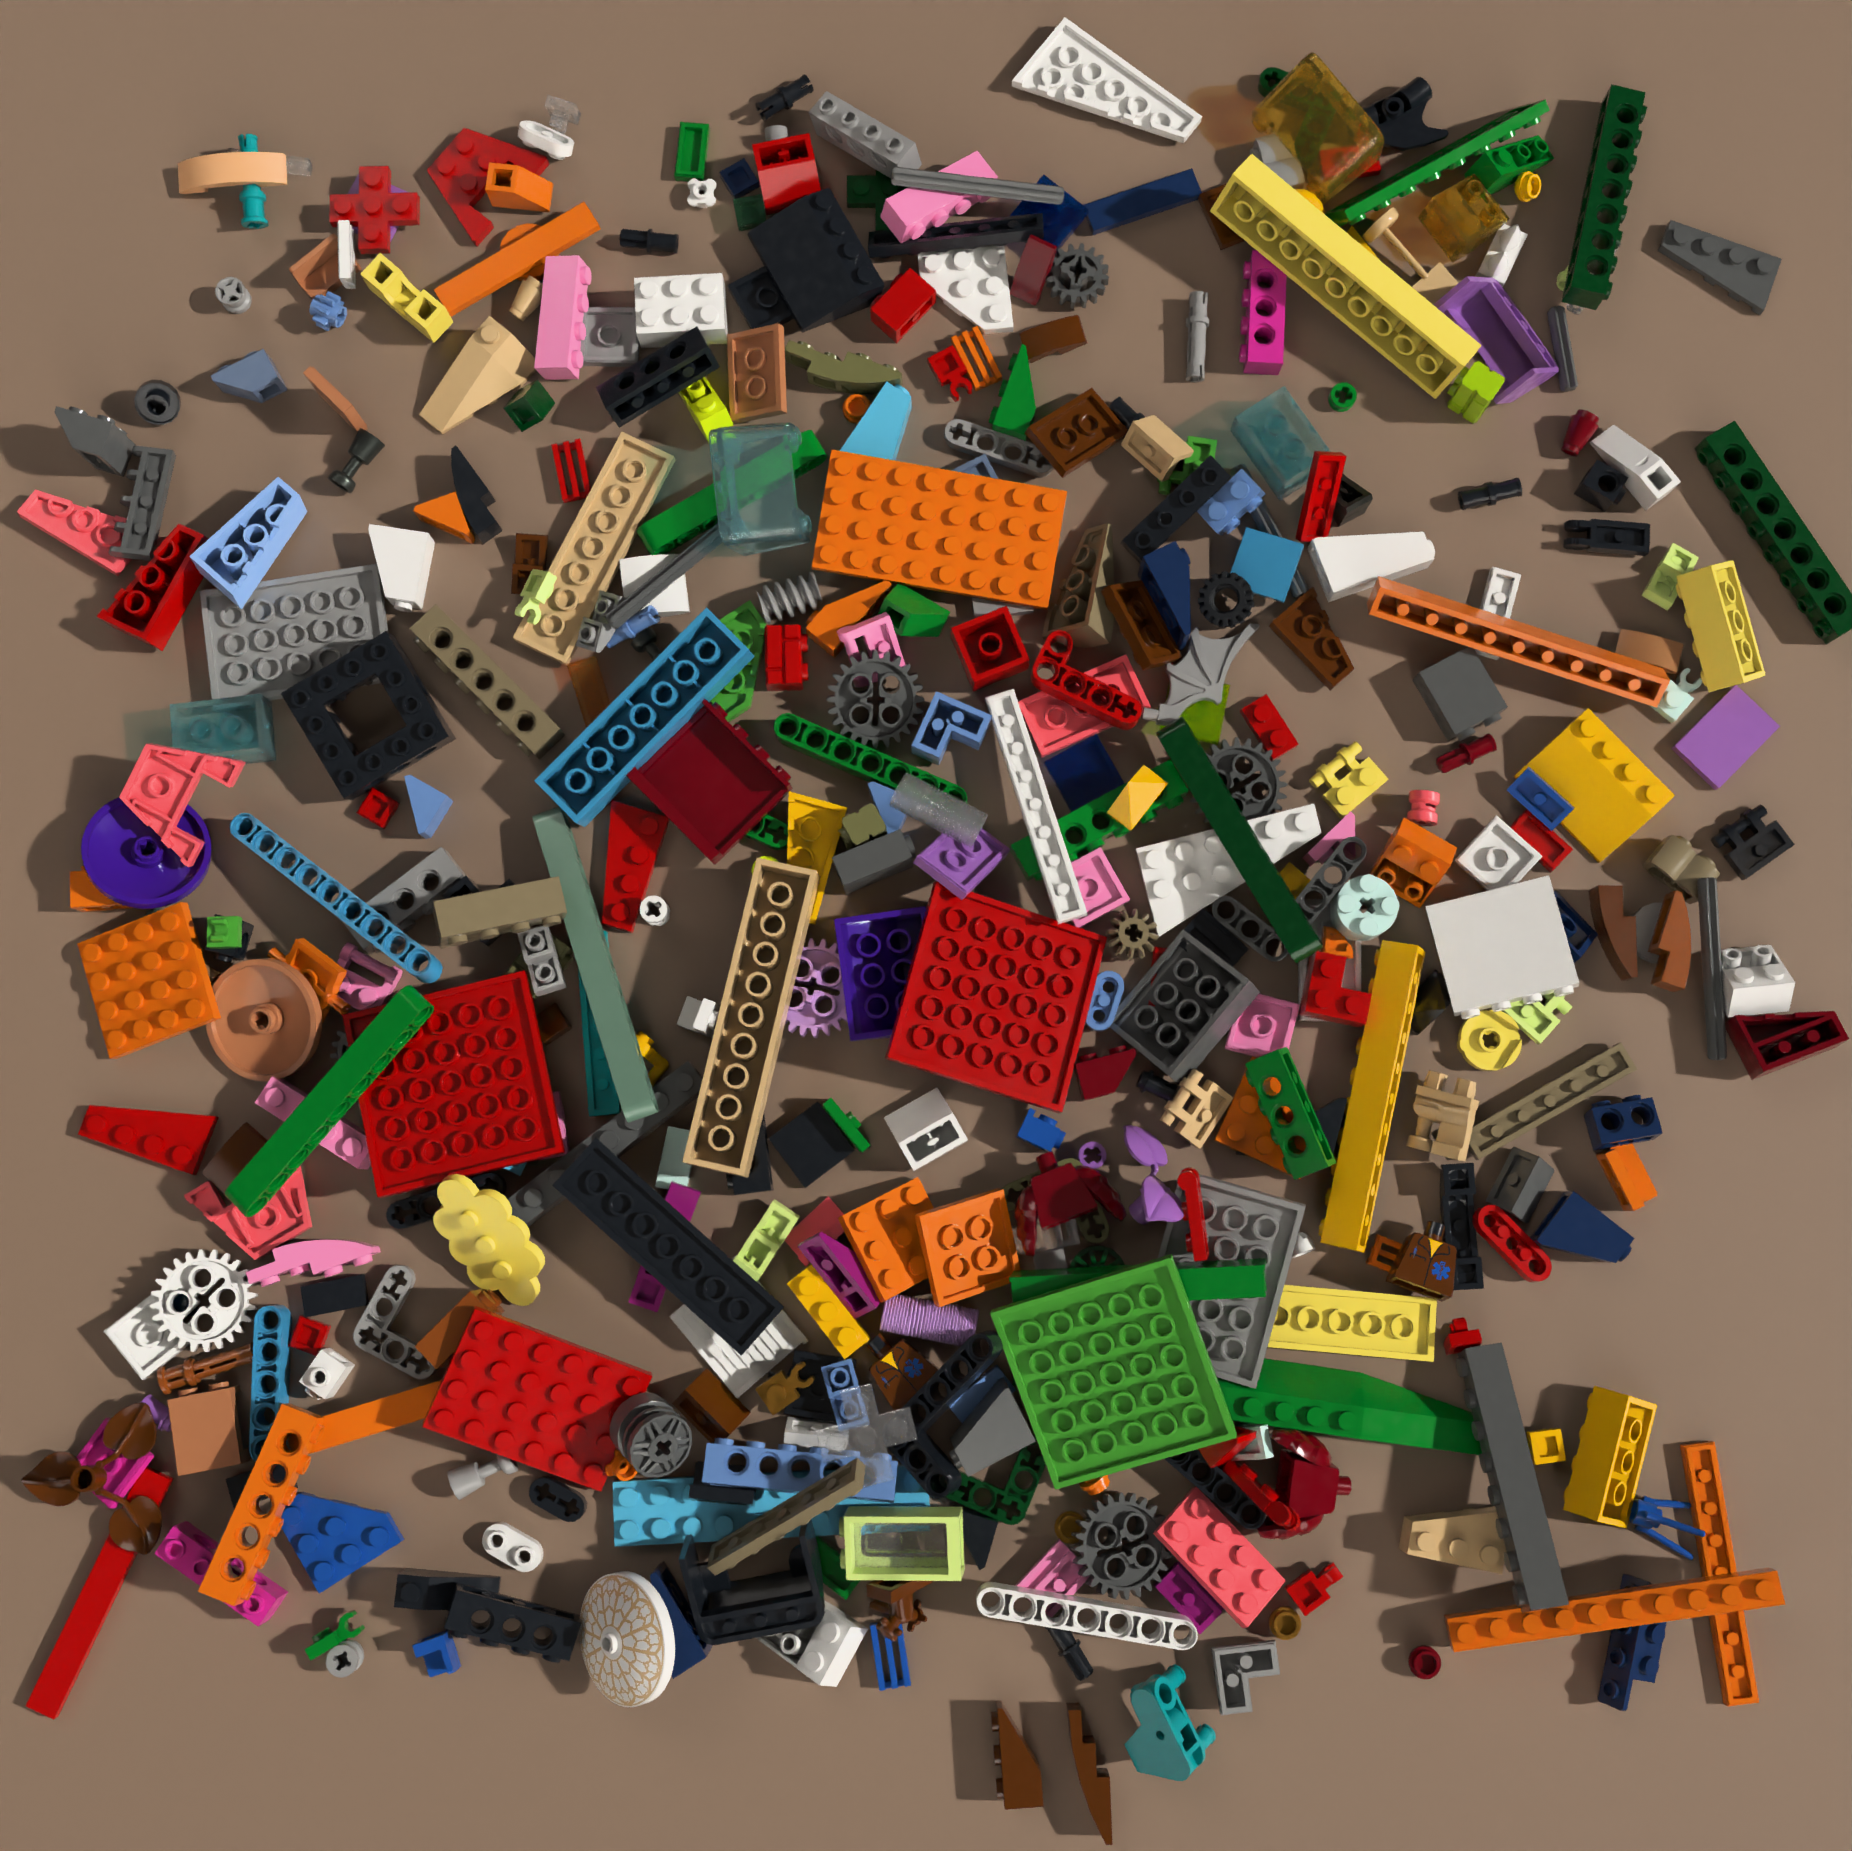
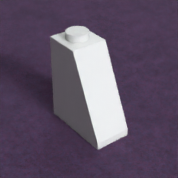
M369 524L368 531L385 597L396 610L403 612H412V609L422 610L435 541L427 532Z

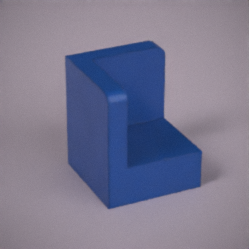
M449 1630L419 1639L412 1645L415 1657L423 1656L430 1677L445 1672L451 1674L461 1667L453 1636L448 1633Z

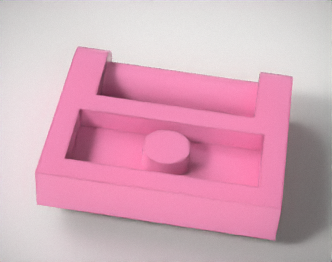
M884 612L853 626L842 627L837 631L840 642L844 643L849 661V656L851 655L857 661L861 660L855 638L863 636L870 658L874 649L877 650L879 658H882L884 653L889 651L891 661L899 655L901 657L899 666L905 665L888 613ZM877 672L872 674V683L878 681ZM857 676L853 680L855 687L858 688L867 686L869 683L868 679L864 676Z
M349 942L346 943L337 961V964L347 971L339 988L338 996L358 1010L386 1004L402 976V969L396 966L389 967L358 951L357 946ZM353 961L385 978L382 987L348 970L351 962Z

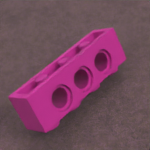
M1252 250L1249 261H1244L1243 279L1248 281L1247 289H1243L1241 306L1246 307V317L1242 316L1240 324V335H1245V344L1240 345L1239 362L1244 363L1243 373L1279 375L1283 365L1287 275L1257 250ZM1264 282L1267 283L1270 287L1262 288L1258 285V283ZM1256 310H1265L1269 315L1261 316ZM1262 337L1268 343L1260 344L1255 338Z
M184 1521L171 1528L154 1554L200 1586L219 1543L188 1521ZM235 1558L231 1564L234 1574L240 1576L244 1570L243 1562L238 1558ZM257 1570L253 1579L256 1582V1586L249 1600H244L243 1603L236 1606L225 1604L256 1626H260L271 1619L288 1594V1591Z

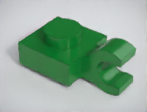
M356 1610L344 1614L339 1620L338 1628L333 1632L327 1627L311 1637L314 1643L304 1649L310 1661L347 1638L357 1636L365 1629L364 1625L356 1629H352L348 1625L349 1618L357 1614Z

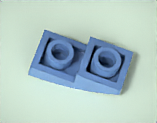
M852 1359L821 1367L839 1432L870 1424Z

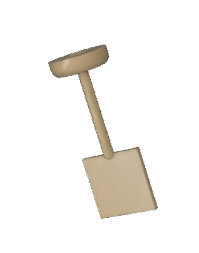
M1392 207L1362 237L1366 242L1371 243L1384 234L1421 277L1412 288L1430 303L1434 304L1455 287L1458 282L1441 262L1428 273L1422 268L1389 229L1399 217L1398 211Z

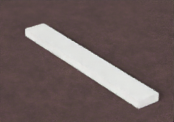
M1011 689L985 697L989 714L992 715L991 721L1057 924L1087 916V910L1015 691Z

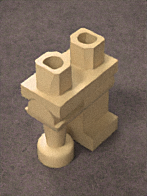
M1429 1070L1424 1085H1417L1415 1092L1417 1095L1413 1103V1109L1418 1115L1415 1135L1411 1134L1408 1136L1406 1146L1451 1159L1466 1161L1476 1110L1479 1104L1478 1100H1474L1476 1082L1457 1078L1453 1094L1444 1092L1448 1075ZM1433 1122L1440 1124L1436 1141L1428 1139Z

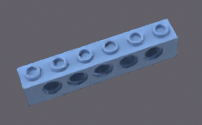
M715 1438L714 1443L706 1444L702 1483L704 1485L797 1494L824 1478V1470L828 1465L836 1464L841 1468L858 1458L865 1467L873 1471L874 1478L869 1484L863 1485V1489L859 1493L846 1499L894 1503L898 1461H892V1455L873 1453L872 1459L861 1458L858 1451L841 1450L840 1456L828 1454L829 1449L810 1447L809 1452L797 1451V1446L778 1444V1449L765 1448L766 1443L747 1441L746 1446L733 1445L734 1440L726 1438ZM736 1455H742L746 1458V1466L740 1472H733L729 1469V1462ZM767 1458H773L778 1462V1469L772 1475H764L760 1469L761 1463ZM799 1461L807 1462L810 1465V1472L804 1478H796L792 1474L794 1464Z

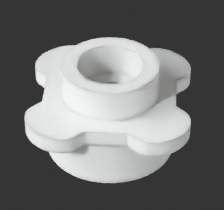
M696 178L691 179L688 182V188L690 189V195L687 198L688 204L698 208L712 207L716 203V198L714 197V190L717 187L716 182L713 179H707L706 181H698Z

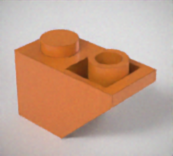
M489 162L485 191L492 207L550 213L554 186L552 182L519 165Z

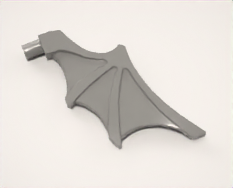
M1249 624L1239 634L1225 639L1204 637L1199 634L1198 627H1195L1190 635L1189 648L1184 658L1175 665H1172L1170 662L1166 664L1165 672L1168 674L1170 691L1166 703H1160L1158 710L1144 707L1142 719L1155 721L1156 725L1167 726L1177 720L1190 705L1198 701L1205 700L1211 701L1216 705L1222 702L1223 684L1232 661L1247 640L1259 629L1260 625Z

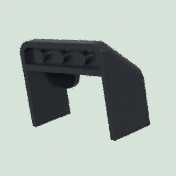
M812 1519L806 1525L800 1527V1544L796 1545L789 1555L790 1570L730 1581L727 1569L715 1576L707 1568L708 1562L700 1563L693 1535H686L678 1561L697 1633L704 1643L709 1645L731 1643L810 1628L822 1621L825 1610L822 1565Z

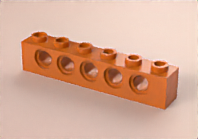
M290 1403L281 1404L198 1592L232 1606L239 1605L244 1600H249L256 1586V1582L253 1581L258 1568L262 1569L268 1560L270 1550L267 1547L270 1540L279 1534L283 1526L284 1519L281 1516L285 1506H290L297 1494L298 1488L294 1487L299 1475L305 1474L310 1465L311 1457L308 1454L312 1445L318 1444L324 1433L325 1426L322 1423L325 1417ZM292 1433L296 1434L299 1438V1446L294 1452L289 1450L286 1444L288 1436ZM278 1464L282 1465L286 1472L285 1478L281 1482L276 1481L273 1477V1469ZM264 1495L268 1496L272 1502V1507L268 1513L262 1512L259 1507V1501ZM250 1526L255 1528L258 1533L257 1541L254 1544L248 1543L245 1538L246 1530ZM235 1558L240 1559L244 1565V1570L240 1576L234 1574L231 1569V1564Z

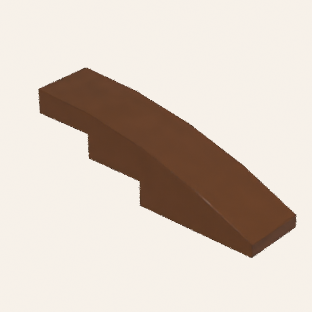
M1079 1702L1066 1703L1069 1736L1079 1781L1090 1813L1105 1844L1113 1845L1110 1776L1108 1769H1096V1743L1093 1735L1082 1736V1716Z

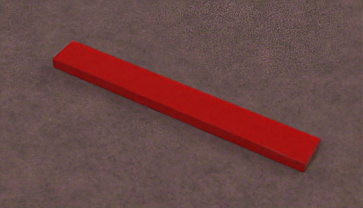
M147 1466L133 1484L126 1500L131 1503L138 1496H148L160 1508L174 1478ZM110 1534L25 1705L53 1720L58 1718L138 1554L137 1552L119 1547L112 1540Z

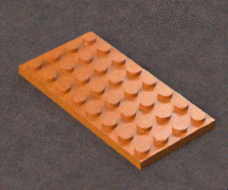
M831 449L812 570L882 582L888 580L893 584L899 583L910 587L1047 610L1067 491Z

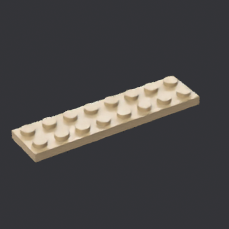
M621 431L548 570L557 579L553 585L554 589L551 596L546 599L544 604L539 603L541 611L539 622L536 625L527 623V619L530 616V612L527 610L513 636L514 641L566 666L569 665L578 648L576 643L583 617L593 618L600 590L607 592L620 567L619 559L625 558L637 535V529L643 524L676 461L673 455Z

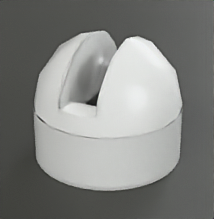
M1304 1232L1298 1233L1292 1258L1302 1256L1316 1249L1312 1239Z

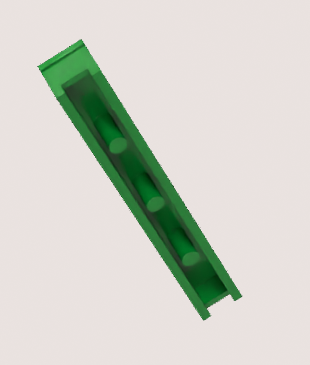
M1266 1258L1175 1263L1189 1301L1266 1297ZM1134 1265L1014 1270L1009 1277L1013 1303Z

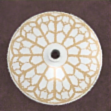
M619 1571L602 1576L588 1590L581 1608L579 1637L583 1659L590 1677L607 1699L619 1706L637 1707L649 1703L660 1696L670 1680L675 1660V1638L671 1618L658 1591L641 1575L630 1571Z

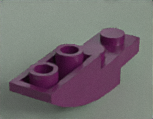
M672 1181L665 1200L691 1222L701 1191ZM640 1266L628 1302L658 1313L666 1287L645 1268Z

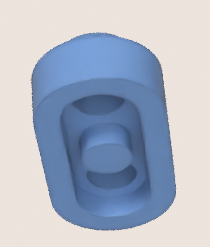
M1104 971L1097 976L1085 1022L1093 1031H1104L1114 1021L1124 991V981L1116 972ZM1107 982L1113 984L1114 991L1111 993L1105 992L1103 984ZM1101 1011L1105 1016L1104 1020L1100 1022L1094 1020L1093 1013Z

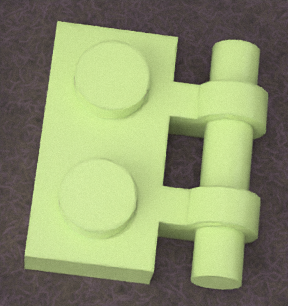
M1554 993L1542 995L1546 999L1544 1005L1540 1002L1524 1005L1523 1000L1510 1003L1511 1008L1502 1012L1511 1016L1519 1029L1536 1044H1541L1560 1023V1020L1552 1013L1553 1010L1556 1008L1565 1015L1572 1008V1005L1564 999L1565 996L1555 997Z

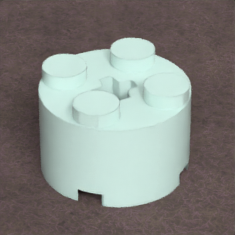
M1366 874L1352 878L1335 894L1330 903V919L1333 927L1346 939L1368 941L1376 938L1392 926L1400 905L1394 890L1387 882L1374 875ZM1363 904L1368 908L1364 913L1359 910Z

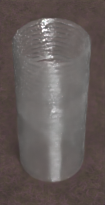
M908 772L902 777L889 804L890 807L895 808L898 812L901 811L906 816L909 815L913 819L916 818V821L919 820V822L926 824V826L934 830L936 829L939 833L941 832L947 835V837L955 839L958 843L960 842L966 845V847L969 846V848L973 846L988 817V813H985V811L982 812L977 807L974 808L971 804L969 805L947 792L943 793V790L937 789L936 786L933 788V785H930V783L928 784L925 780L922 781V779L914 777V775Z

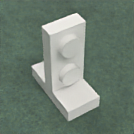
M687 996L676 1025L713 1038L720 1006L706 998L700 1001Z

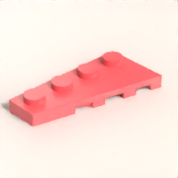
M34 490L17 511L22 519L116 576H119L132 560L114 557L109 554L110 546L120 547L123 533L114 530L115 523H126L127 518L101 513L99 509L89 506L85 508L73 504L70 500L38 490Z

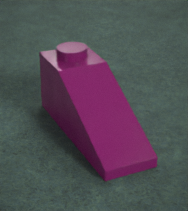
M822 1231L804 1240L797 1246L854 1319L878 1307L880 1301L853 1250Z

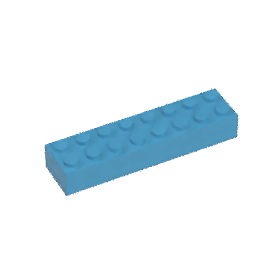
M706 607L534 781L576 824L586 827L631 781L626 775L634 767L639 770L704 706L702 703L704 699L710 702L755 656Z

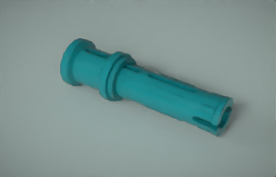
M243 134L238 136L240 152H258V137L256 135L245 134L246 139H244ZM256 184L243 185V190L239 194V200L243 204L244 216L241 219V225L249 229L268 227V220L265 219L264 213L266 195L261 191V187Z

